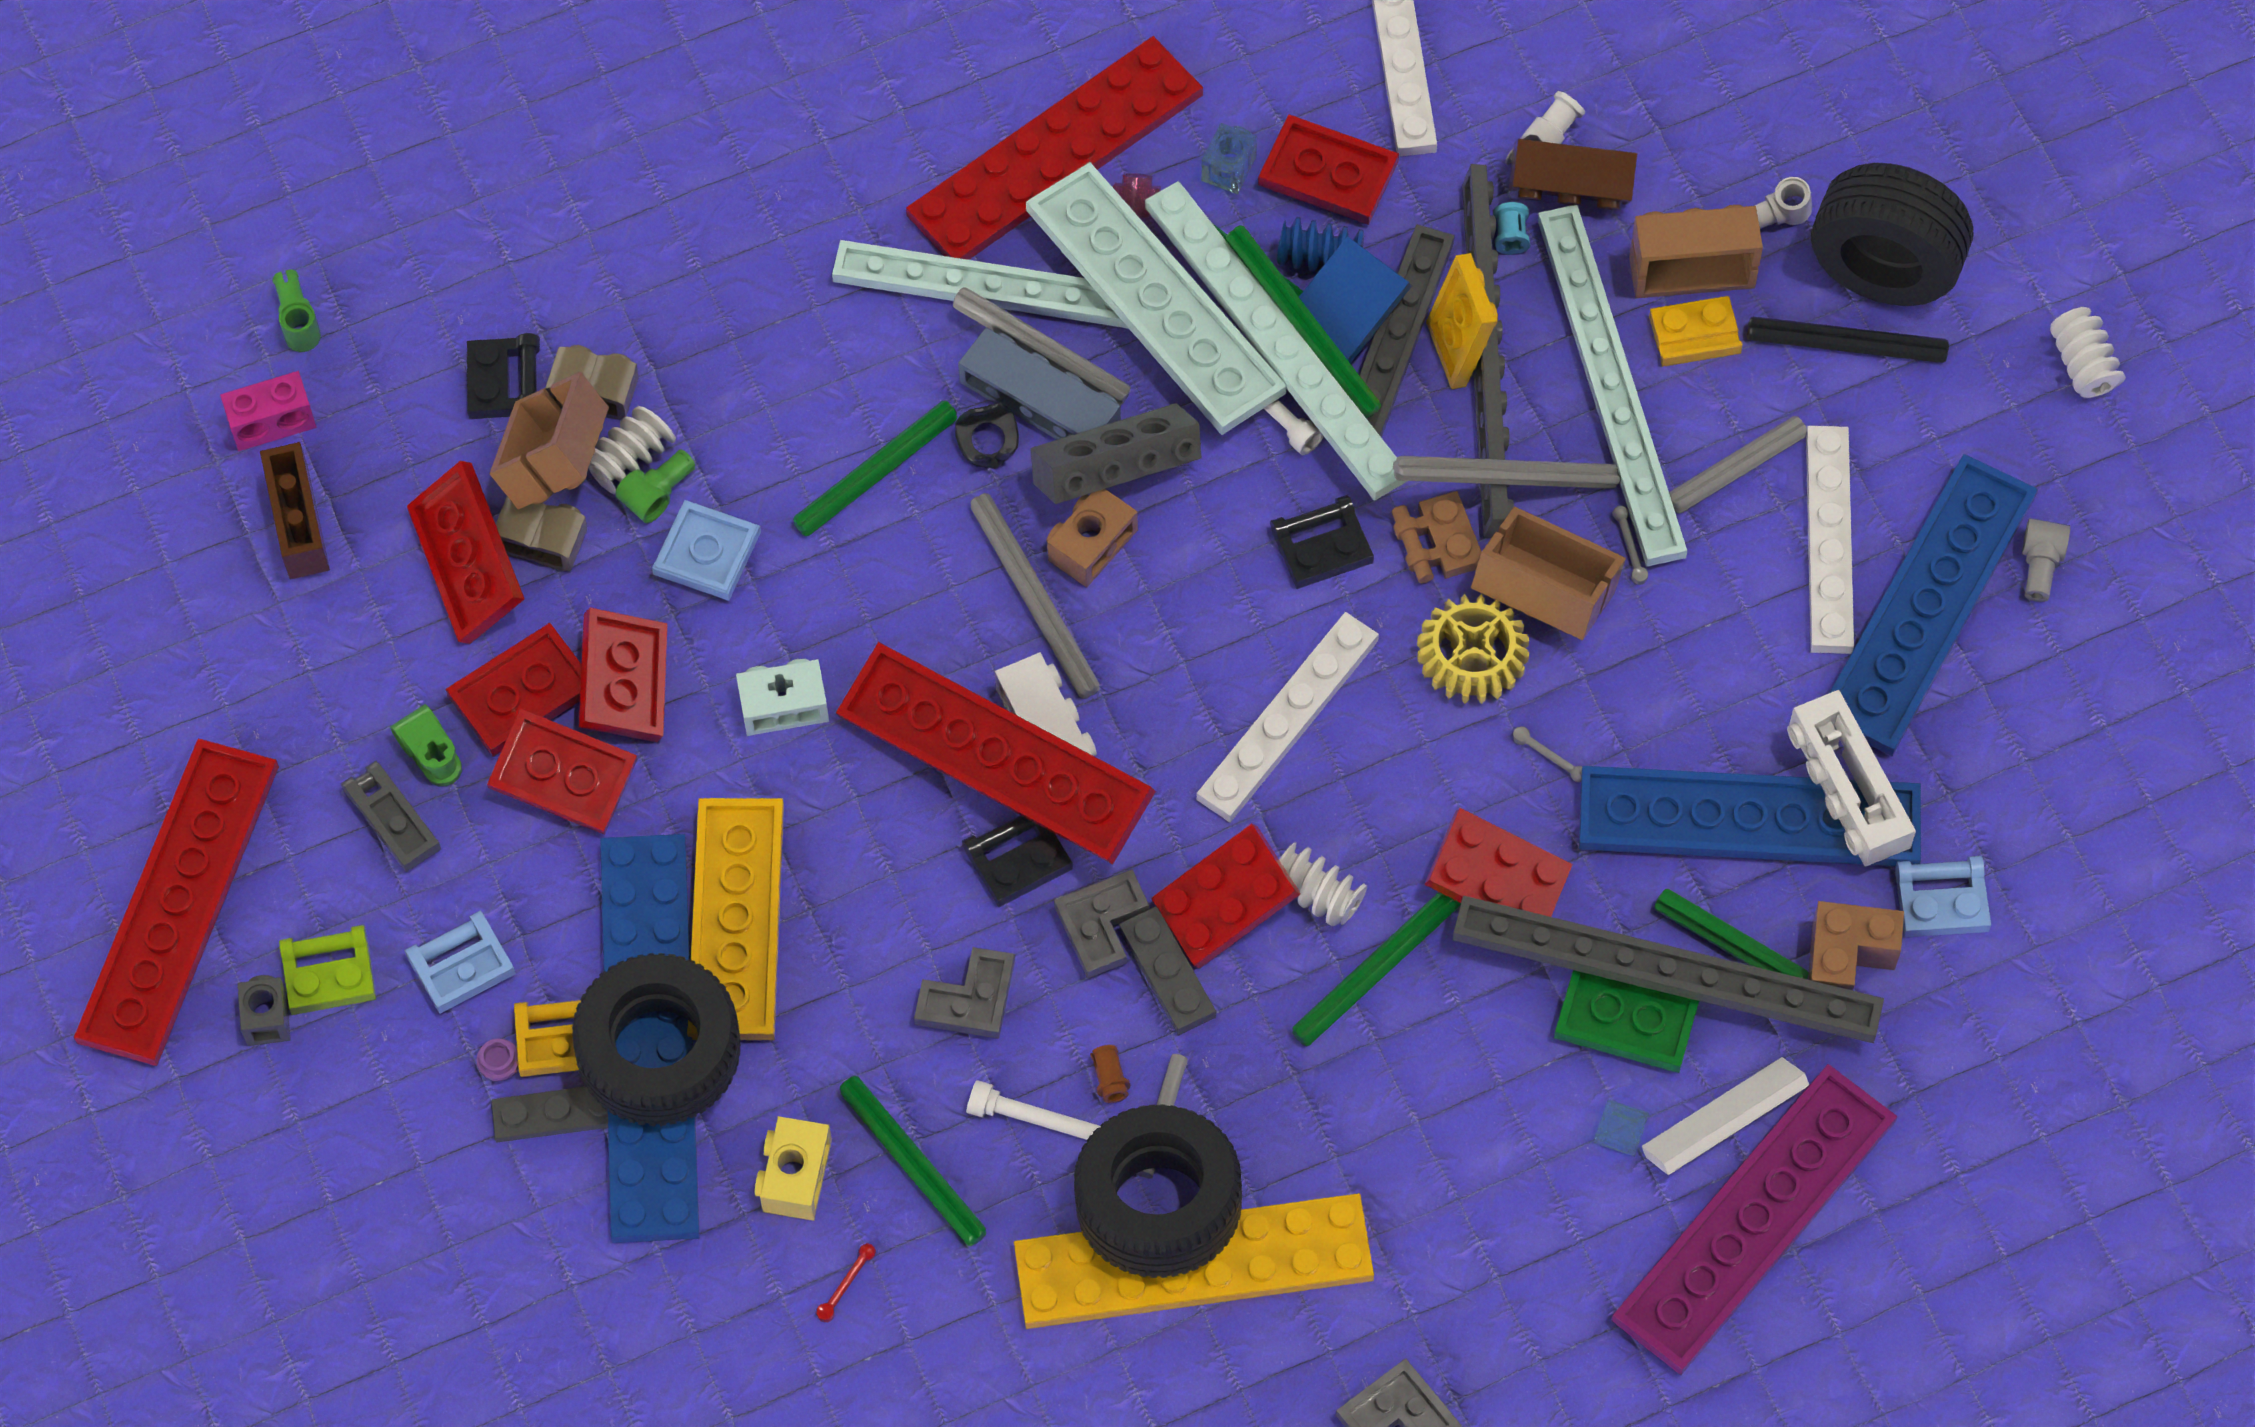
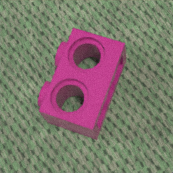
M299 371L220 394L238 452L317 428Z

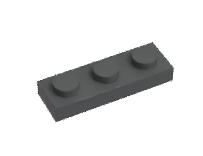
M1157 906L1119 924V931L1178 1036L1216 1018V1010Z
M587 1087L492 1099L496 1143L608 1128V1109L603 1108L601 1103H597L594 1096L588 1092Z

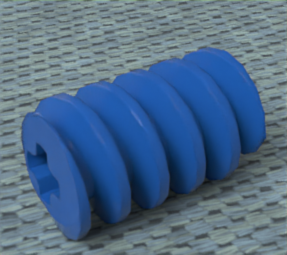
M1296 217L1291 227L1286 226L1285 220L1278 245L1277 264L1284 266L1291 256L1295 269H1300L1307 259L1309 271H1317L1321 262H1323L1324 266L1347 236L1349 237L1348 227L1343 226L1339 235L1334 236L1331 223L1326 225L1322 233H1318L1315 220L1311 221L1306 230H1302L1300 217ZM1359 229L1352 240L1361 247L1364 244V231Z

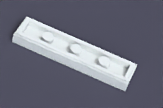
M1781 1057L1642 1145L1644 1154L1648 1160L1667 1175H1670L1809 1086L1807 1077L1804 1072Z

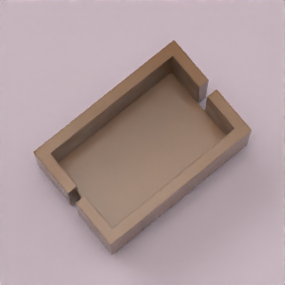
M1735 204L1722 209L1703 210L1700 208H1690L1683 212L1675 213L1652 211L1644 215L1635 216L1633 239L1629 254L1635 299L1755 288L1758 266L1760 265L1763 250L1756 206L1743 207L1742 205Z
M581 371L551 385L550 391L563 406L562 409L545 388L515 401L489 474L518 510L532 503L536 505L543 503L553 492L556 493L565 488L568 490L574 489L582 484L587 477V471L592 456L595 453V447L600 432L603 429V423L609 407Z
M1514 506L1500 525L1498 532H1495L1481 552L1471 589L1578 639L1584 640L1596 622L1598 615L1602 613L1615 594L1626 558Z

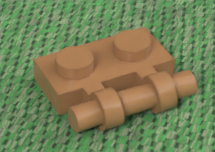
M1458 491L1420 501L1418 503V511L1421 517L1418 518L1410 517L1405 505L1397 506L1391 511L1395 520L1393 529L1397 539L1403 541L1407 551L1405 560L1409 570L1415 572L1419 583L1431 581L1434 578L1431 567L1440 565L1445 579L1477 569L1482 551ZM1428 534L1433 548H1423L1418 536Z

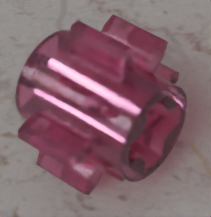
M1124 173L1122 183H1114V190L1139 218L1149 217L1150 214L1145 209V200L1160 192L1161 186H1152L1153 176Z

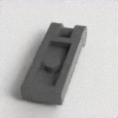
M374 761L365 767L367 772L356 779L350 777L340 784L350 801L356 805L405 872H408L441 850L438 840L377 761ZM374 786L380 788L378 791H376L369 797H367V795L365 794V792H367Z

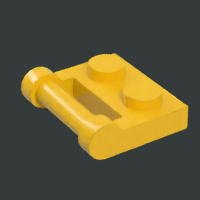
M581 1000L528 1006V1002L514 1003L518 1067L521 1077L579 1070L573 1044V1024L530 1029V1023L574 1018V1014L577 1012L576 1008L578 1003H581Z

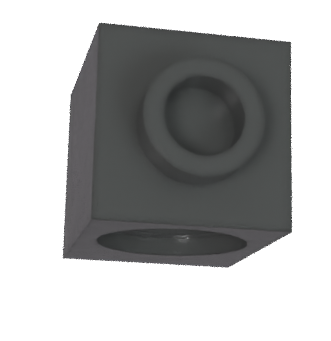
M259 975L252 977L247 982L237 983L240 1026L247 1045L254 1046L291 1041L287 992L281 978ZM262 1003H273L272 1008L265 1013L254 1012Z

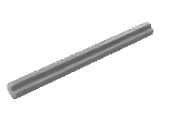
M1399 456L1393 462L1394 477L1402 481L1615 488L1621 481L1618 467L1615 464Z
M983 493L971 500L972 512L1077 694L1083 699L1096 694L1099 691L1097 678L991 495Z

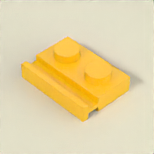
M1729 296L1650 309L1649 319L1657 349L1660 352L1662 367L1741 354L1742 342L1739 340L1738 327Z

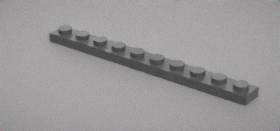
M1471 164L1462 183L1466 254L1471 253L1476 268L1481 269L1485 281L1484 289L1489 302H1493L1496 309H1498L1500 286L1494 285L1493 275L1497 271L1498 252L1497 250H1492L1491 239L1495 236L1496 219L1489 212V205H1491L1493 200L1494 186L1492 181L1487 180V165ZM1498 320L1497 325L1494 327L1487 346L1484 348L1477 363V367L1473 371L1479 459L1505 460V451H1507L1509 445V428L1503 427L1502 418L1507 408L1506 391H1501L1500 380H1502L1505 370L1504 356L1498 354V344L1501 342L1503 331L1501 320ZM1480 483L1483 538H1492L1513 509L1514 502L1507 497V487L1510 485Z
M1467 896L1462 898L1452 938L1453 941L1873 1044L1884 998Z

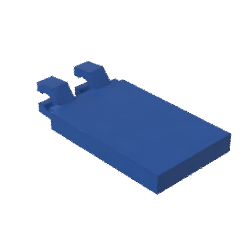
M1347 236L1299 298L1351 364L1412 286L1406 279Z

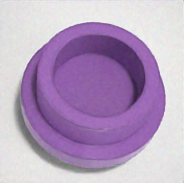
M492 1039L486 1042L477 1054V1066L480 1073L492 1081H503L512 1077L519 1068L516 1046L505 1039Z

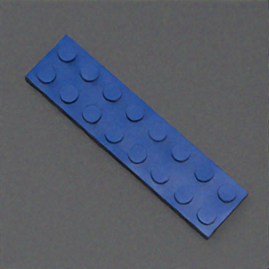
M1963 454L1830 691V693L1836 690L1841 692L1870 746L1890 756H1893L2034 501L2038 488L1966 454Z
M1582 766L1579 849L1863 864L1859 855L1854 856L1850 852L1844 837L1846 831L1840 820H1834L1830 815L1825 802L1826 794L1821 784H1815L1810 777ZM1849 780L1861 801L1859 809L1864 817L1865 808L1869 807L1856 781ZM1890 782L1916 833L1910 849L1871 865L1896 866L1897 862L1902 861L1920 864L1921 783Z

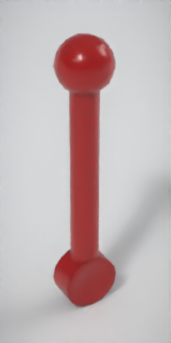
M866 1243L860 1247V1256L829 1301L818 1306L817 1316L820 1321L829 1322L834 1318V1307L865 1262L875 1257L876 1249L872 1244Z

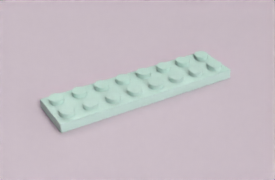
M1091 162L1026 201V211L1221 435L1286 394L1287 385Z

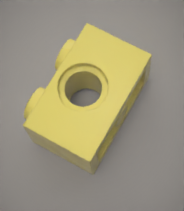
M778 1116L775 1131L768 1130L765 1139L764 1156H769L766 1171L759 1170L755 1183V1196L760 1197L763 1212L814 1221L832 1142L829 1125ZM789 1162H798L803 1165L801 1170L794 1174H786L781 1171L782 1167Z

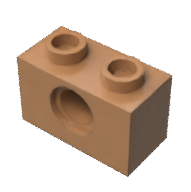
M1106 489L1081 496L1073 507V514L1064 524L1062 522L1057 523L1050 531L1046 540L1048 561L1086 588L1138 531V511ZM1085 531H1095L1098 533L1094 537L1081 535Z

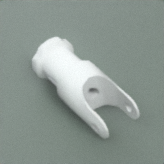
M1557 91L1554 95L1555 101L1542 117H1536L1520 139L1561 144L1565 139L1563 134L1577 117H1583L1585 110L1572 97L1564 92ZM1513 149L1506 158L1505 163L1507 165L1512 163Z

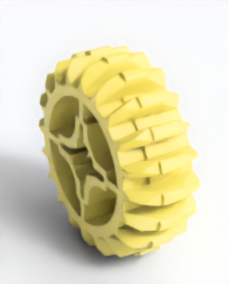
M1464 594L1460 599V605H1456L1448 598L1444 606L1445 611L1434 608L1431 612L1432 620L1425 619L1422 624L1423 633L1417 639V646L1420 649L1417 654V660L1419 664H1424L1422 668L1424 678L1433 677L1432 686L1434 690L1446 686L1448 700L1457 692L1462 694L1461 699L1464 704L1469 701L1470 695H1477L1478 701L1483 704L1486 701V693H1490L1498 700L1502 696V687L1512 691L1515 687V678L1521 679L1525 672L1524 664L1528 663L1529 651L1526 649L1529 646V637L1527 634H1523L1524 624L1522 620L1513 621L1514 612L1512 608L1500 612V602L1495 600L1491 605L1484 604L1485 599L1482 594L1477 598L1476 603H1470L1468 597ZM1445 637L1451 642L1450 647L1454 649L1452 658L1449 660L1444 657L1439 646ZM1497 638L1502 641L1507 652L1502 661L1496 657V651L1493 649L1494 640Z

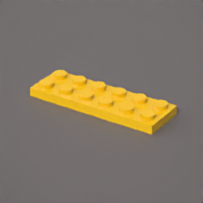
M783 798L698 799L691 960L695 961V964L704 966L705 970H710L713 976H717L720 983L726 987V991L729 992L735 1006L740 1040H775L784 818ZM688 1020L687 1035L692 1037V1040H697V1029Z

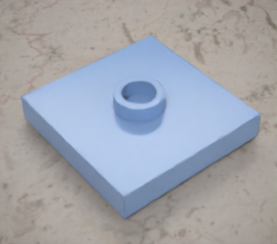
M684 500L652 567L653 575L729 601L761 534L760 525Z

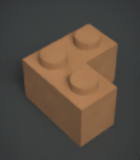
M1818 901L1812 924L1808 980L1853 991L1856 966L1895 970L1902 946L1904 911Z

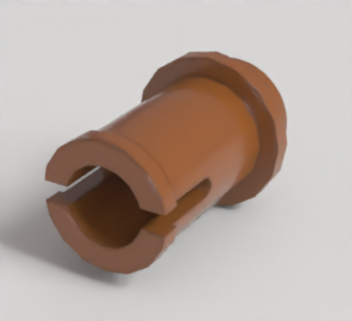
M1103 1045L1095 1048L1092 1051L1093 1053H1090V1056L1093 1060L1099 1082L1096 1089L1097 1094L1103 1097L1106 1103H1116L1124 1100L1129 1095L1128 1089H1130L1131 1084L1129 1079L1124 1078L1117 1047L1115 1045Z

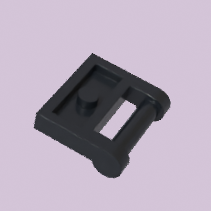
M524 333L516 338L467 341V412L469 419L510 417L515 401L537 392L536 354L540 351L539 336L532 333ZM520 356L521 395L517 398H510L509 357Z
M1348 495L1335 498V503L1286 520L1283 517H1279L1270 521L1272 534L1296 589L1373 563L1374 555ZM1337 519H1341L1343 523L1341 528L1294 544L1290 535Z
M1022 815L977 838L972 835L962 840L967 856L998 907L1073 869V862L1055 833ZM1032 828L1038 835L991 861H988L984 854Z

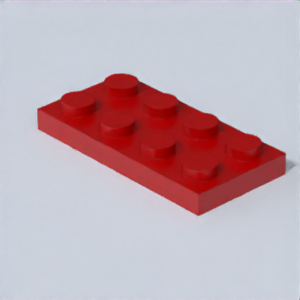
M460 460L407 505V509L458 642L471 644L525 600L473 465L470 462Z

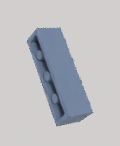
M985 328L958 362L961 384L995 404L1001 403L1007 406L1014 415L1057 440L1121 420V406L1118 405L1111 395L1092 390L1084 385L1083 381L1071 372L1063 373L1051 366L1044 356L1035 352L1029 353L1017 346L1011 337L1004 333L996 334Z

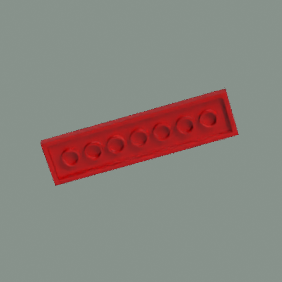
M1152 36L907 206V217L943 256L970 260L1031 217L1026 211V201L1089 162L1098 170L1202 97L1203 86Z
M880 642L875 646L836 711V714L842 719L1112 865L1156 792L1151 786Z
M197 739L74 1035L77 1044L154 1066L158 1065L278 771L279 765L276 759Z

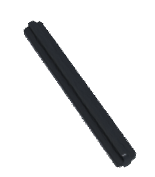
M1754 316L1750 317L1747 329V337L1752 341L1940 363L1946 362L1949 351L1948 340L1942 338Z

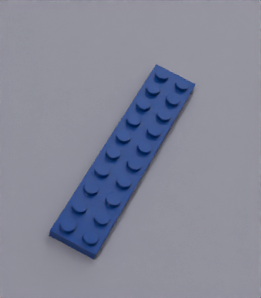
M685 834L600 838L604 971L607 972L608 968L612 965H617V962L622 960L625 962L627 958H635L637 955L642 954L643 956H648L649 953H654V955L665 953V956L675 954V957L682 956L689 960ZM654 1011L640 1015L629 1022L620 1032L616 1041L617 1051L625 1060L640 1067L661 1068L672 1065L684 1058L693 1048L692 1037L687 1035L688 1019L667 1011ZM608 1109L612 1243L700 1239L695 1117H688L686 1121L676 1122L677 1124L670 1125V1123H666L664 1126H660V1124L649 1126V1123L639 1125L638 1122H629L627 1118L625 1120L618 1118V1115H613Z

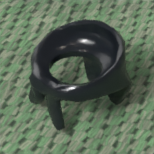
M1001 403L969 409L959 416L955 424V437L964 458L976 466L993 469L1001 467L1004 461L1014 454L1018 448L1019 433L1016 419L1012 410ZM991 423L997 425L1002 430L1005 441L1003 447L998 452L983 454L974 448L972 434L979 425Z

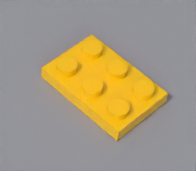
M1471 253L1455 256L1426 320L1451 389L1467 386L1473 371L1477 367L1481 354L1487 346L1489 337L1498 322L1496 306L1493 302H1489L1484 289L1483 273L1480 268H1476Z

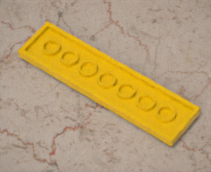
M1360 1193L1242 1209L1235 1234L1230 1238V1242L1220 1254H1216L1212 1261H1208V1264L1199 1266L1194 1271L1190 1270L1189 1273H1180L1178 1276H1167V1278H1161V1276L1151 1278L1150 1276L1143 1277L1139 1274H1129V1271L1124 1272L1119 1267L1110 1265V1262H1106L1102 1255H1098L1094 1248H1091L1088 1240L1083 1236V1231L1014 1241L1026 1329L1374 1281Z

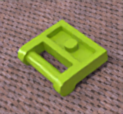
M364 924L352 926L351 931L299 941H293V938L279 940L291 1015L377 1000L368 938ZM355 948L356 957L298 967L297 958Z

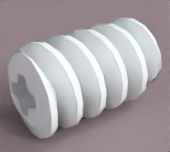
M2079 307L2063 313L2051 323L2050 331L2053 337L2056 338L2058 350L2062 352L2061 358L2067 366V373L2073 379V388L2081 397L2092 398L2106 394L2124 382L2126 377L2123 371H2115L2118 369L2120 362L2118 358L2110 357L2114 352L2112 344L2105 343L2109 335L2106 330L2100 329L2103 325L2101 317L2090 316L2091 310L2087 307Z
M638 406L632 410V417L626 416L620 420V428L613 427L608 431V438L602 437L598 439L589 470L604 489L615 494L616 488L612 482L614 479L621 482L626 477L625 469L631 472L637 469L640 470L636 462L638 458L650 464L652 457L648 449L652 448L654 451L662 454L664 447L660 439L664 438L668 442L674 443L676 437L659 416L645 407Z
M1294 842L1279 860L1301 893L1298 896V904L1303 908L1312 905V913L1316 917L1326 914V923L1330 926H1336L1340 922L1341 925L1345 924L1354 915L1362 902L1367 885L1363 883L1355 891L1351 890L1354 878L1352 875L1349 874L1342 881H1337L1340 869L1337 865L1325 873L1322 870L1326 859L1321 856L1313 863H1310L1309 858L1312 849L1307 847L1299 854H1296L1297 843Z

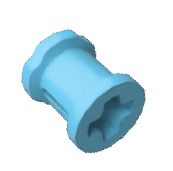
M1507 202L1496 206L1493 209V215L1498 225V236L1495 239L1496 250L1507 255L1520 254L1530 248V239L1526 234L1525 224L1529 217L1528 207L1518 202Z

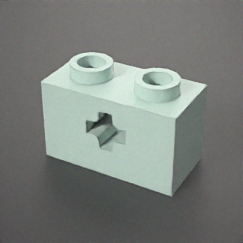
M795 659L786 665L772 668L755 666L743 673L736 674L747 736L829 722L819 659L811 661ZM786 692V695L778 696V693Z

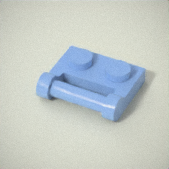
M1969 856L1967 861L1911 864L1910 861H1902L1896 863L1895 875L1900 911H1904V937L1989 932L1991 920L1982 856ZM1968 878L1969 887L1913 891L1912 881Z
M481 910L470 915V921L420 947L415 944L404 950L439 1014L516 974L512 963ZM476 936L480 937L481 941L431 967L428 966V961Z

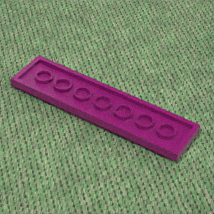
M1827 1064L1617 1309L1611 1321L1678 1374L1682 1375L1894 1125L1897 1115L1831 1065Z

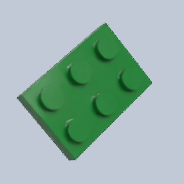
M1573 970L1554 1038L1679 1073L1699 1001Z

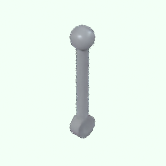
M1617 506L1614 508L1612 515L1620 524L1633 566L1631 579L1635 584L1642 585L1648 579V571L1641 567L1627 523L1628 510L1624 506Z
M1520 726L1514 730L1513 740L1516 744L1529 745L1569 772L1575 782H1581L1582 766H1573L1530 737V732L1526 727Z

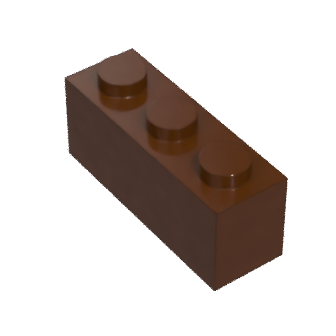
M1518 139L1514 143L1509 191H1517L1518 198L1525 200L1541 201L1542 195L1558 196L1557 203L1581 205V201L1584 199L1597 201V208L1621 210V204L1627 205L1632 201L1637 153Z
M297 442L260 451L281 555L289 579L330 571L308 464L301 443Z

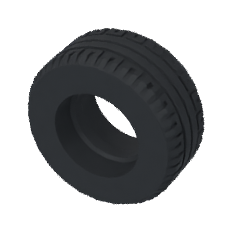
M1869 163L1848 169L1831 181L1811 229V244L1819 264L1829 276L1845 288L1873 301L1890 305L1915 306L1935 301L1953 289L1973 241L1974 227L1965 204L1956 193L1942 182L1910 167L1891 163Z
M649 953L648 956H643L642 954L637 955L635 958L630 957L625 962L622 960L617 962V965L610 966L607 972L603 971L599 974L600 977L595 978L592 985L588 986L585 990L586 993L582 995L581 1003H578L577 1012L574 1014L572 1027L574 1051L579 1073L585 1087L594 1096L597 1103H601V1106L609 1109V1112L613 1115H618V1118L624 1120L627 1118L629 1122H638L639 1125L649 1123V1126H655L656 1124L664 1126L666 1123L671 1125L677 1124L676 1122L678 1121L684 1122L688 1117L694 1118L698 1113L702 1114L706 1111V1107L710 1108L713 1106L714 1102L721 1098V1094L725 1093L728 1085L731 1084L739 1065L741 1051L740 1032L735 1006L729 992L726 991V987L720 983L717 976H713L710 970H705L704 966L695 964L693 960H686L682 956L675 957V954L665 956V953H658V955ZM667 1011L676 1013L688 1019L696 1027L698 1039L694 1047L684 1058L666 1067L645 1068L637 1066L625 1060L616 1048L617 1038L623 1028L636 1017L649 1012Z
M1143 1105L1136 1109L1131 1108L1128 1111H1122L1118 1116L1109 1118V1121H1105L1101 1124L1100 1128L1093 1131V1135L1089 1136L1087 1143L1081 1148L1082 1151L1079 1152L1074 1171L1077 1218L1080 1229L1083 1231V1236L1088 1240L1091 1248H1094L1098 1255H1102L1106 1262H1110V1265L1119 1267L1124 1272L1129 1271V1274H1139L1143 1277H1174L1180 1273H1189L1190 1270L1194 1271L1199 1266L1208 1264V1261H1212L1216 1254H1220L1224 1250V1247L1230 1242V1238L1235 1234L1242 1210L1240 1163L1237 1159L1236 1150H1234L1232 1143L1228 1141L1226 1134L1222 1133V1130L1215 1126L1211 1120H1206V1117L1197 1115L1192 1110L1188 1111L1187 1108H1177V1106ZM1151 1168L1177 1170L1191 1178L1200 1188L1197 1195L1186 1206L1165 1214H1148L1137 1211L1124 1203L1117 1195L1119 1188L1127 1179L1140 1171Z

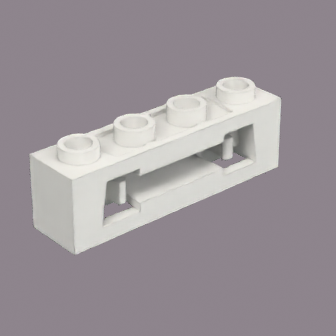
M1836 690L1794 707L1790 724L1787 727L1789 738L1796 749L1801 748L1807 758L1806 767L1811 780L1815 784H1821L1826 794L1825 802L1830 815L1834 820L1839 819L1846 831L1844 833L1845 841L1850 852L1854 856L1859 855L1866 867L1910 849L1916 830L1841 692ZM1839 740L1844 747L1842 757L1869 807L1865 808L1864 817L1859 809L1861 801L1833 751L1839 748Z

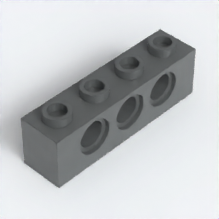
M1177 403L1030 448L1033 484L1055 504L1202 459L1199 422Z

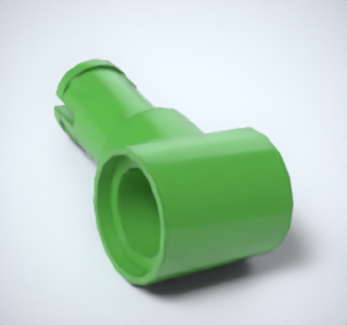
M293 269L285 270L288 282H284L282 272H278L273 276L272 281L276 287L281 304L278 308L279 323L285 342L294 351L307 352L315 348L321 338L315 312L308 299H305L303 296L298 273ZM299 324H306V326L300 329H294Z
M680 449L656 470L649 469L644 473L637 469L630 472L618 485L615 496L644 523H651L667 508L672 493L671 489L695 470L694 460L687 452Z

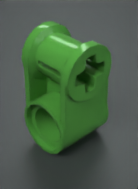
M423 704L390 726L394 737L410 758L412 757L433 785L448 786L459 779L462 773V764L456 754L454 744L426 704Z

